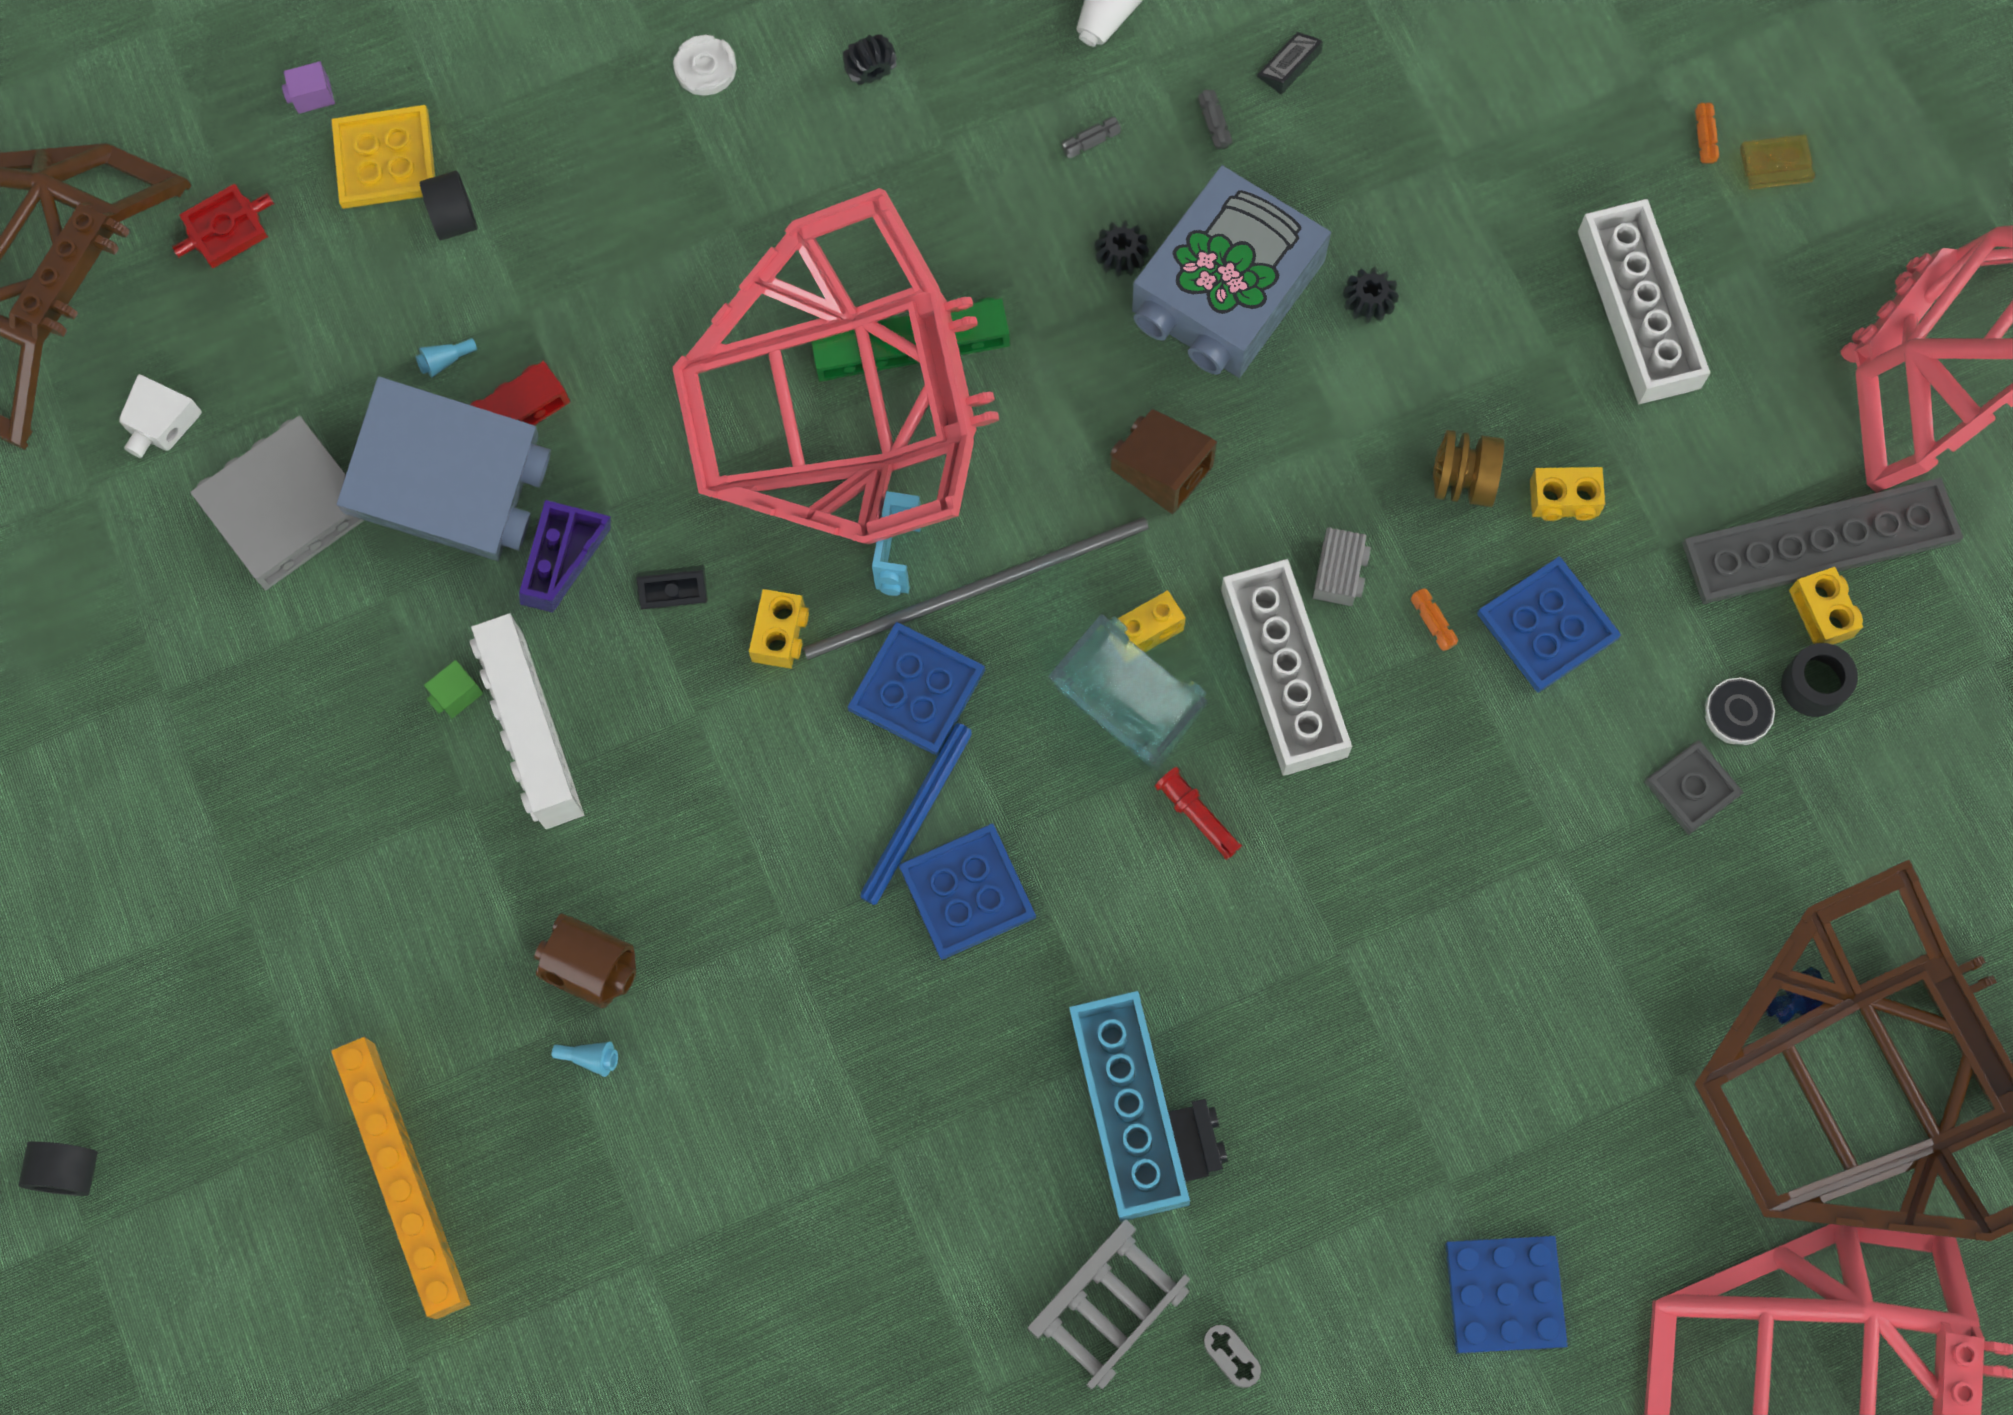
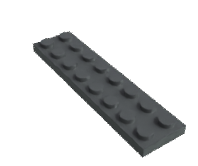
M1940 477L1686 538L1682 545L1702 604H1707L1794 583L1797 579L1832 567H1836L1837 571L1840 572L1960 543L1963 535Z

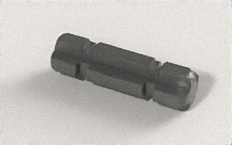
M1204 90L1203 93L1198 95L1200 107L1202 109L1205 108L1202 112L1210 134H1214L1211 136L1214 147L1225 149L1232 144V137L1230 131L1225 130L1228 126L1220 104H1216L1219 103L1217 94L1214 90Z
M1111 116L1103 120L1102 125L1097 123L1077 133L1076 138L1071 136L1063 140L1062 150L1067 158H1072L1080 154L1079 150L1086 151L1106 141L1105 137L1112 138L1120 134L1121 126L1116 117Z

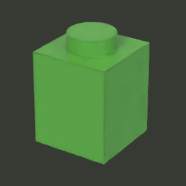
M454 660L424 684L431 694L426 700L438 714L445 710L451 719L483 694L479 686L457 660Z

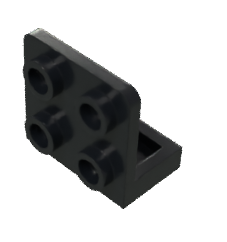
M1205 1098L1192 1101L1191 1107L1169 1111L1168 1114L1185 1182L1223 1174L1222 1164L1227 1163L1228 1159L1223 1141L1216 1143L1213 1131L1214 1128L1219 1127L1215 1106L1208 1107Z

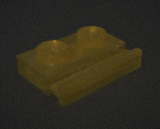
M1806 135L1746 141L1740 147L1745 174L1749 180V189L1813 182L1816 176L1811 166L1813 162Z

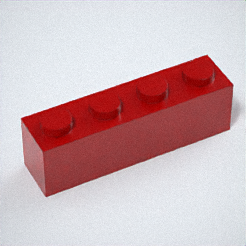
M542 361L537 365L534 364L527 367L519 377L511 382L500 384L494 390V393L483 400H476L470 405L535 426L569 404L570 400L565 389L545 361Z

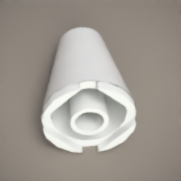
M1084 0L1076 28L1080 34L1079 39L1092 47H1095L1096 44L1103 45L1143 0Z

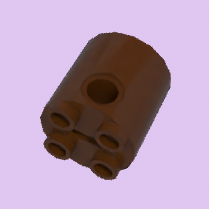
M561 913L554 922L553 933L549 940L541 941L536 949L534 959L540 961L536 970V976L540 980L599 1008H605L615 997L625 995L633 984L636 976L634 947L632 944L579 919Z

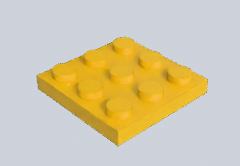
M426 105L332 118L339 204L342 209L423 197L420 181L435 177L429 112Z

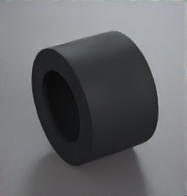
M458 170L420 181L423 199L433 228L440 241L477 230L474 213Z
M1816 643L1800 651L1786 667L1782 675L1781 688L1786 701L1793 709L1807 716L1821 717L1837 710L1851 696L1857 685L1858 672L1853 659L1846 651L1833 644ZM1815 660L1830 666L1838 675L1841 688L1830 694L1819 693L1813 690L1806 682L1804 676L1807 662Z
M27 1142L18 1186L46 1193L88 1196L98 1152L85 1147L61 1143Z

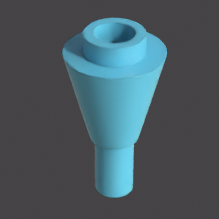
M473 338L455 345L419 347L420 354L415 356L422 374L428 373L433 378L458 360V357L477 351V346Z
M612 1042L575 1047L555 1044L552 1048V1058L573 1061V1063L606 1077L610 1071L616 1068L618 1052L614 1049Z

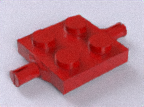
M234 183L179 214L186 226L188 238L172 246L178 258L196 248L198 252L204 255L213 269L268 238L260 224L258 213L274 205L267 192L250 202L249 199L241 194Z

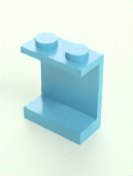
M886 491L881 518L920 506V496ZM921 528L913 531L920 532ZM892 537L876 542L872 563L876 589H880L882 593L891 596H898L900 593L909 594L910 586L907 565L888 563Z

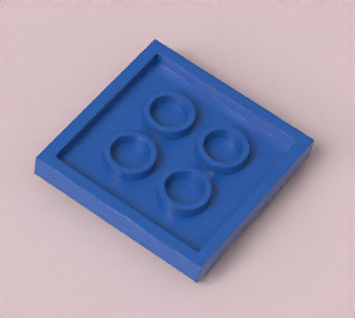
M1560 556L1480 608L1477 612L1479 618L1537 693H1540L1621 637L1617 628Z
M896 622L847 708L848 711L938 756L983 676L985 666Z
M993 823L899 864L900 871L941 960L1036 918V914Z
M1555 1236L1445 1243L1456 1354L1568 1347Z

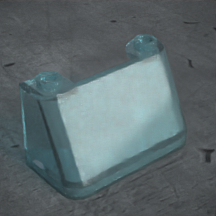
M1101 614L1048 675V678L1053 686L1145 764L1157 771L1208 704L1204 698L1207 693L1192 680L1188 685L1183 681L1177 680L1129 640L1125 634L1128 628L1114 616L1107 619Z

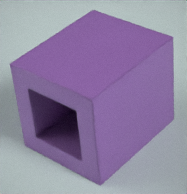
M320 61L283 71L286 84L282 85L284 97L287 103H293L299 114L335 104L329 77Z

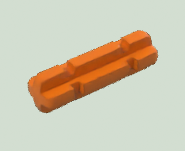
M1710 102L1700 103L1695 109L1696 120L1699 122L1696 125L1698 144L1701 148V151H1699L1700 161L1703 164H1713L1719 158V147L1716 145L1718 143L1716 120L1713 118L1715 111L1714 105Z
M1426 588L1420 589L1412 595L1411 602L1416 610H1421L1419 615L1432 636H1437L1436 642L1441 650L1446 651L1457 644L1458 638L1452 629H1448L1449 623L1437 604L1432 603L1431 600L1433 598Z

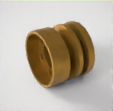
M1446 430L1435 458L1433 470L1434 498L1444 500L1449 485L1452 486L1451 501L1457 502L1462 489L1468 488L1469 504L1493 507L1503 464L1504 439L1481 435L1476 449H1470L1469 433H1462L1459 446L1455 447L1456 431Z

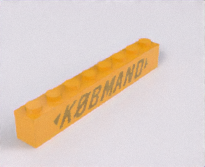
M362 1037L331 1050L426 1316L439 1319L469 1306V1299L375 1043Z

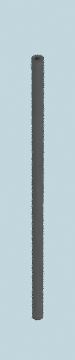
M1142 517L803 647L807 660L893 628L896 622L900 624L906 623L1148 530V523L1145 517Z

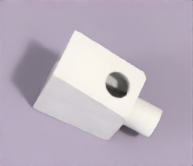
M139 374L120 416L119 422L132 434L124 449L139 458L143 457L150 444L168 451L197 420L202 411L191 398Z

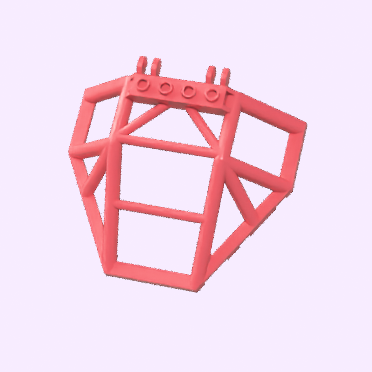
M881 188L792 221L784 230L786 235L775 248L771 247L739 285L740 291L729 304L725 303L711 319L712 325L689 353L686 356H681L672 367L699 494L724 500L864 544H872L959 516L974 445L973 437L977 427L999 421L998 412L995 411L974 416L972 407L986 405L994 401V393L983 392L969 396L955 332L966 331L977 326V318L967 316L952 321L951 317L952 312H960L973 306L972 298L969 296L961 297L947 302L887 192ZM873 217L912 288L855 307L817 242L816 237ZM796 250L801 254L825 298L775 277ZM761 294L819 317V319L730 344L721 343ZM909 311L916 345L877 321ZM855 330L882 454L805 465L781 350ZM869 333L918 361L925 385L894 443ZM768 354L792 467L719 476L698 374ZM928 405H930L936 436L908 445ZM947 454L936 501L881 518L886 491L893 471ZM845 480L810 507L760 493L762 491ZM864 491L858 522L832 515L833 512Z
M2013 225L1996 227L1958 249L1942 248L1931 255L1925 253L1920 258H1913L1906 266L1907 272H1903L1895 280L1897 286L1895 292L1897 295L1893 301H1887L1876 314L1879 319L1876 323L1870 324L1866 328L1861 327L1852 336V340L1855 343H1848L1840 351L1844 359L1850 363L1855 362L1857 365L1856 384L1866 484L1876 493L1930 471L1938 464L1939 461L1936 457L1947 448L1952 452L1956 451L1995 421L1996 416L1993 413L2005 403L2013 407V383L1980 408L1938 360L2013 359V338H2002L2013 324V300L1984 338H1925L1980 266L2013 263ZM1996 246H1998V247H2009V248H2004V249H1993V248H1995ZM1905 362L1915 454L1887 465L1880 388L1877 375ZM1930 384L1963 421L1937 442L1934 440Z
M1829 1224L1653 1301L1644 1415H1670L1677 1317L1759 1320L1753 1415H1768L1774 1320L1864 1323L1859 1415H1875L1880 1334L1933 1397V1415H1981L1983 1375L2013 1379V1369L2006 1366L1983 1365L1984 1351L2008 1356L2013 1354V1345L1984 1341L1955 1237ZM1836 1243L1844 1285L1803 1258ZM1860 1243L1932 1253L1948 1312L1873 1302ZM1780 1268L1825 1299L1718 1295ZM1896 1328L1936 1334L1934 1375Z

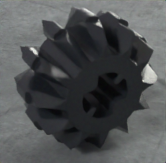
M877 34L873 37L868 35L863 39L859 38L856 43L850 44L848 46L849 49L842 53L844 69L847 75L850 76L851 81L857 82V84H864L866 82L871 84L875 80H881V77L889 75L891 70L897 66L896 51L893 44L889 42L888 37H883L882 34Z
M1126 220L1122 223V227H1117L1111 222L1109 231L1101 229L1099 240L1095 241L1094 250L1098 252L1096 254V261L1098 264H1103L1105 273L1115 269L1117 277L1122 274V271H1126L1132 276L1134 274V267L1142 269L1144 258H1147L1149 255V248L1146 246L1148 238L1146 234H1140L1138 225L1129 229Z
M1375 266L1371 268L1369 274L1361 268L1358 270L1357 277L1351 275L1347 281L1348 286L1343 291V297L1347 299L1345 301L1346 310H1354V320L1361 315L1365 316L1366 324L1371 321L1372 317L1381 322L1384 320L1385 314L1391 315L1395 309L1394 304L1399 299V294L1395 291L1397 287L1396 280H1388V271L1381 275L1376 274Z

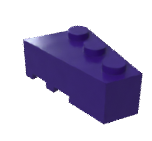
M545 500L519 591L520 605L554 612L610 531L611 516Z

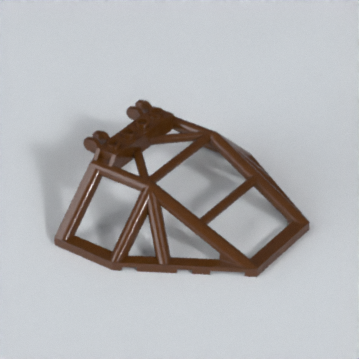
M108 143L0 153V187L29 191L0 235V261L40 200L52 241V247L32 278L0 287V302L19 296L9 312V318L0 314V336L21 346L11 420L0 415V439L23 450H26L28 447L26 442L33 432L31 430V422L43 343L50 332L60 337H64L67 329L57 321L61 315L73 320L78 315L77 311L68 304L102 250L114 255L119 250V247L110 240L112 234L114 233L123 238L128 236L129 229L120 222L174 196L180 198L185 189L189 190L192 186L188 179ZM106 164L152 186L111 204L62 181ZM55 201L75 209L63 229Z
M1909 859L1808 907L1714 1055L1696 1080L1695 1086L1764 1217L1993 1241L2013 1232V1205L1990 1215L1955 1161L1952 1153L2013 1126V1062L2010 1061L1974 996V993L1997 983L1994 976H1986L1978 980L1977 983L1971 986L1968 985L1962 974L1974 971L1982 967L1986 962L1983 956H1979L1957 966ZM1898 890L1926 954L1859 985L1830 922ZM1812 938L1833 982L1792 970ZM1922 981L1940 1016L1885 997ZM1780 989L1825 1002L1814 1010L1742 1048ZM1857 1010L1863 1016L1929 1138L1923 1142L1858 1165L1795 1047L1797 1043ZM1876 1010L1951 1034L1962 1057L1940 1126H1938ZM1782 1052L1845 1171L1778 1196L1721 1085ZM1973 1074L1992 1110L1956 1126ZM1915 1168L1900 1211L1824 1203ZM1937 1175L1942 1180L1965 1219L1924 1214Z

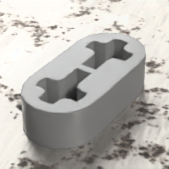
M1215 1325L1210 1328L1203 1340L1204 1348L1208 1355L1235 1386L1248 1388L1254 1385L1259 1380L1261 1374L1260 1364L1228 1326ZM1216 1332L1219 1336L1224 1333L1228 1335L1230 1339L1226 1344L1233 1352L1229 1357L1221 1348L1216 1351L1212 1349L1211 1345L1214 1339L1211 1335ZM1236 1356L1243 1365L1250 1362L1253 1366L1250 1371L1252 1379L1248 1381L1243 1377L1238 1380L1234 1375L1238 1368L1231 1359Z

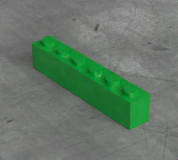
M982 298L973 303L971 308L951 313L952 321L967 316L977 318V326L966 331L955 332L960 356L1010 346V333L1002 298ZM894 315L877 321L916 345L909 315L902 317ZM855 330L811 342L819 382L864 374ZM869 333L877 371L919 363Z

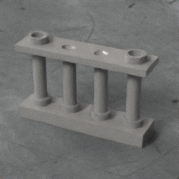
M1126 1219L1027 1328L1038 1340L1043 1334L1048 1339L1052 1336L1094 1377L1086 1385L1091 1391L1096 1385L1103 1389L1117 1374L1112 1367L1170 1303L1177 1307L1190 1292L1185 1287L1190 1281L1189 1277L1184 1275L1176 1283L1134 1244L1136 1240L1132 1236L1136 1232V1228ZM1116 1253L1121 1257L1124 1255L1128 1257L1167 1294L1153 1311L1110 1271L1112 1267L1107 1263ZM1092 1280L1097 1284L1101 1282L1143 1321L1128 1338L1086 1299L1087 1294L1083 1290ZM1068 1307L1072 1311L1078 1310L1118 1348L1104 1365L1061 1326L1063 1322L1059 1319V1316Z

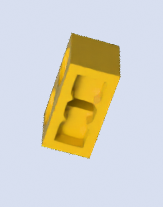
M1603 467L1535 468L1530 479L1532 517H1542L1545 521H1556L1562 517H1576L1577 520L1586 521L1599 517L1605 506ZM1551 491L1557 495L1558 499L1550 500L1545 497L1543 492ZM1577 491L1587 492L1591 499H1582L1577 494Z
M1836 567L1797 579L1789 589L1813 644H1836L1854 638L1863 628L1862 614L1857 606H1853L1848 595V584L1842 575L1839 576ZM1815 587L1824 589L1828 597L1820 596L1816 592ZM1829 617L1838 619L1842 624V628L1832 625Z
M762 590L749 648L752 662L792 669L793 660L800 658L802 650V639H798L800 628H806L809 617V608L805 607L802 595ZM781 609H790L792 611V614L786 619L776 617L777 612ZM775 640L786 642L784 647L778 651L769 649V645Z
M1167 590L1110 622L1109 636L1127 663L1184 631L1186 617Z

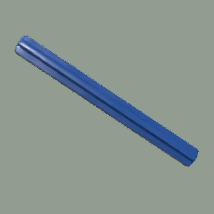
M960 723L955 724L862 889L860 896L869 904L876 905L968 743L972 730Z

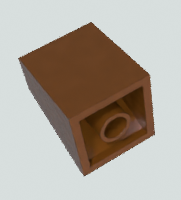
M1151 409L1145 417L1141 415L1136 419L1130 429L1132 433L1125 441L1120 439L1110 452L1112 456L1111 470L1174 515L1213 468L1217 441Z

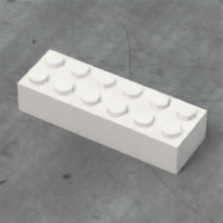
M1648 199L1585 214L1578 234L1638 405L1701 389L1710 375V370Z
M1288 559L1223 577L1221 592L1282 775H1289L1348 758L1352 744Z
M510 613L472 626L475 638L470 640V645L476 659L480 660L483 667L480 670V675L484 686L490 690L494 699L490 701L496 720L500 721L504 731L500 732L505 749L510 751L513 760H515L510 763L513 775L517 782L520 781L523 790L526 791L521 794L526 812L531 814L534 822L539 820L545 829L585 816L524 634Z

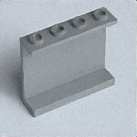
M300 415L295 419L284 422L268 438L257 441L248 452L239 458H234L227 462L224 468L212 477L201 480L197 487L190 492L265 591L364 521L363 519L344 514L336 505L346 475Z

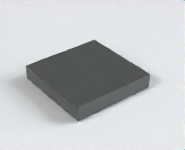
M1697 740L1644 781L1688 835L1744 793L1700 740Z

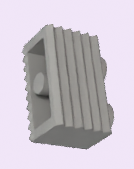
M1331 527L1326 529L1312 599L1352 606L1355 597H1362L1365 578L1359 577L1361 566L1367 567L1371 547L1365 546L1367 535L1332 529Z

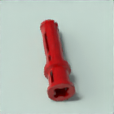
M1174 767L1155 784L1154 788L1157 791L1162 790L1175 805L1173 809L1180 814L1184 812L1222 854L1224 859L1228 860L1236 853V850L1241 849L1242 844L1230 834L1199 799L1201 796L1197 788L1192 789L1180 776V769Z

